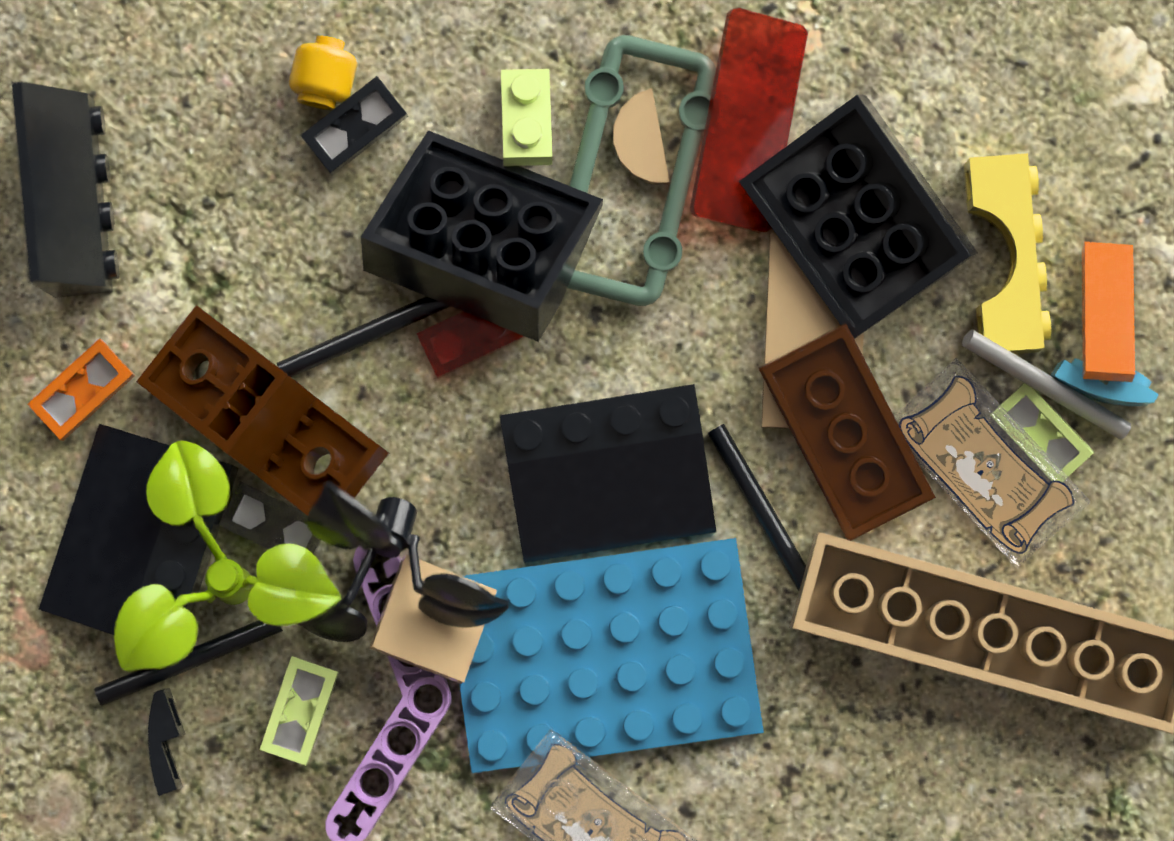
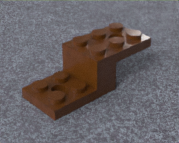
M197 305L136 381L217 447L258 476L307 516L327 481H330L354 499L389 454L384 448ZM204 361H209L207 372L201 378L193 380L194 371L197 366ZM330 454L331 460L328 468L320 474H314L316 462L322 456Z

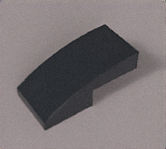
M170 688L154 692L149 714V759L158 796L183 787L168 744V740L185 735Z

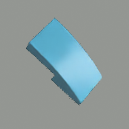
M1074 358L1072 363L1066 360L1059 362L1050 375L1089 399L1113 405L1147 406L1154 403L1159 395L1149 388L1152 382L1137 371H1135L1132 382L1104 380L1102 383L1099 380L1083 379V361Z

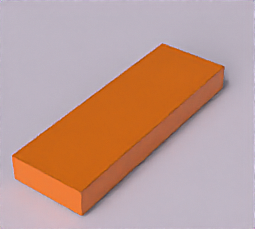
M1084 242L1082 248L1083 379L1132 382L1135 376L1133 245Z

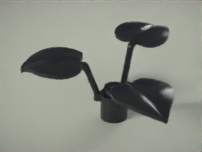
M327 481L319 497L309 510L306 520L307 527L318 539L343 550H352L359 546L363 550H368L346 596L320 616L296 624L303 626L307 631L319 637L337 642H351L364 636L368 627L367 619L362 613L349 606L353 603L376 554L394 558L399 556L402 551L408 549L413 589L416 593L422 595L419 599L418 607L424 614L445 625L469 628L490 623L508 609L510 600L498 598L480 585L454 574H433L425 578L423 582L417 548L420 537L411 534L417 516V509L413 504L397 497L382 499L379 502L375 515L330 481Z

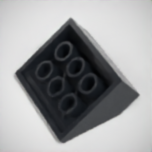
M22 81L11 82L30 283L54 298L113 292L112 279H119V262L116 250H109L107 231L115 230V219L112 203L104 202L103 183H110V167L107 154H100L98 135H105L106 133L103 107L95 106V101L88 93Z
M857 94L739 181L839 324L846 323L854 339L978 253L866 95Z
M428 130L361 235L363 271L539 342L561 304L603 206V199L520 166H503V160Z
M695 384L500 415L524 563L717 532Z
M98 425L38 610L115 636L116 622L122 606L139 589L152 584L162 585L170 591L174 600L184 594L199 593L212 552L195 527L193 519L181 526L169 525L154 515L147 501L146 491L150 474L170 445L106 425ZM217 460L228 477L230 497L239 468ZM226 507L216 515L202 516L215 541ZM196 602L188 603L183 608L192 613Z

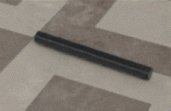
M426 296L277 362V366L290 377H294L451 306Z
M722 424L707 434L799 591L806 564L729 431Z
M260 620L193 647L187 657L172 666L162 669L137 670L94 688L96 697L100 705L104 706L283 631L282 626L266 624Z

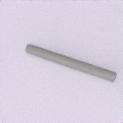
M971 329L965 335L962 346L1118 439H1124L1129 433L1131 423L975 330Z

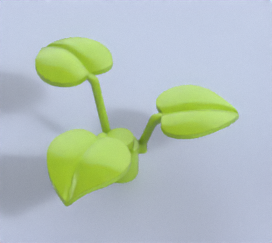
M177 441L170 445L150 474L146 491L147 501L154 515L169 525L181 526L193 519L195 527L214 555L216 562L206 572L205 583L208 589L205 592L184 594L174 600L168 589L158 584H152L134 592L122 606L117 618L114 636L115 651L121 668L126 672L166 668L187 657L196 643L198 634L197 621L189 610L183 608L188 603L201 601L211 603L216 598H219L226 604L237 605L247 600L250 612L258 620L273 626H289L311 620L325 613L341 600V594L316 556L297 544H280L263 553L257 562V576L250 575L237 562L227 559L226 554L221 551L205 525L202 516L216 515L227 506L229 499L228 477L220 463L207 450L191 442Z

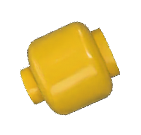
M318 35L315 43H305L297 47L289 78L291 90L298 95L297 102L318 109L333 110L336 104H340L350 97L357 69V61L351 53L344 51V41Z

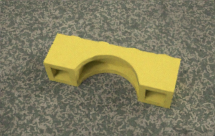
M1028 153L969 158L964 164L967 211L993 224L1003 235L1010 253V271L1005 285L995 297L976 308L978 333L1013 354L1039 352L1045 348L1044 340L1051 339V320L1049 311H1041L1040 292L1047 290V273L1045 263H1037L1036 243H1042L1043 241L1041 215L1033 214L1032 195H1038L1039 192L1037 167L1029 166Z

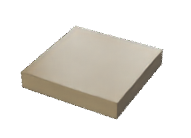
M406 554L402 557L369 649L457 683H464L485 624L469 628L453 627L440 623L424 614L418 607L419 599L422 595L416 593L413 589L409 555ZM419 559L423 582L425 578L433 574L447 573L460 576ZM470 580L485 588L494 596L496 595V589H493L476 581Z

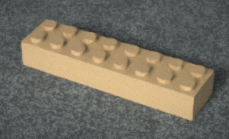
M821 532L814 534L789 628L1161 732L1174 734V630Z

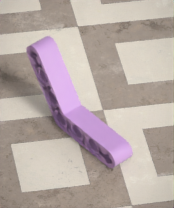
M360 546L355 550L353 558L356 573L368 551L363 550ZM400 555L390 558V560L383 563L387 578L391 579L396 575L401 563ZM369 568L361 586L377 626L382 614V600L389 594L392 584L385 585L374 593L371 584L381 583L376 569ZM388 656L403 697L328 813L325 827L331 841H364L371 833L449 710L452 696L446 678L416 666H406L400 660ZM425 684L436 686L442 694V704L435 712H424L416 704L415 695L417 690ZM405 726L413 731L416 737V744L410 753L399 754L391 748L389 736L395 727ZM378 768L387 774L389 787L385 794L374 796L365 790L363 776L367 770ZM353 792L361 802L376 806V811L372 814L366 807L356 821L358 827L362 828L360 834L352 831L349 835L345 836L340 832L343 824L337 818L339 814L346 817L357 805V801L349 799L350 794Z

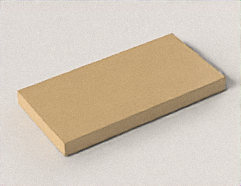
M770 233L764 364L840 326L776 233ZM864 333L854 339L862 355ZM763 378L761 428L789 429Z

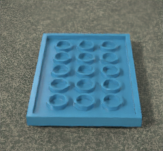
M736 538L463 576L496 589V597L510 600L508 609L501 616L485 624L465 681L460 684L471 773L542 764L552 742L563 743L569 746L575 752L578 759L764 733Z

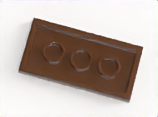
M846 323L758 367L847 540L852 541L936 498Z

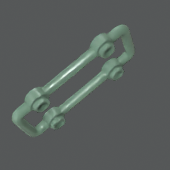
M621 35L607 43L600 68L592 71L586 79L585 94L590 102V107L569 186L588 193L609 108L619 103L623 96L624 84L621 76L618 74L623 54L695 71L698 75L694 91L686 95L680 103L679 118L684 126V131L658 232L651 235L644 245L643 257L645 263L649 266L644 286L640 287L575 270L567 288L636 306H647L660 298L668 271L673 270L679 264L682 257V245L677 238V233L703 132L714 125L718 115V106L712 97L717 79V70L713 61L701 53L634 36Z

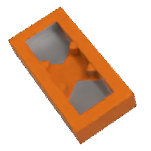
M98 339L27 405L59 440L64 441L135 375L102 339Z

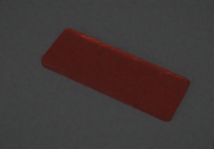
M742 8L728 11L690 204V211L693 216L757 233L767 232L771 229V226L739 181L787 146L808 37L807 29L803 25Z

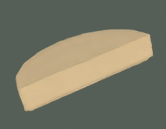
M650 88L635 94L621 107L613 126V147L620 164L634 177L642 179L648 184L670 185L653 90Z

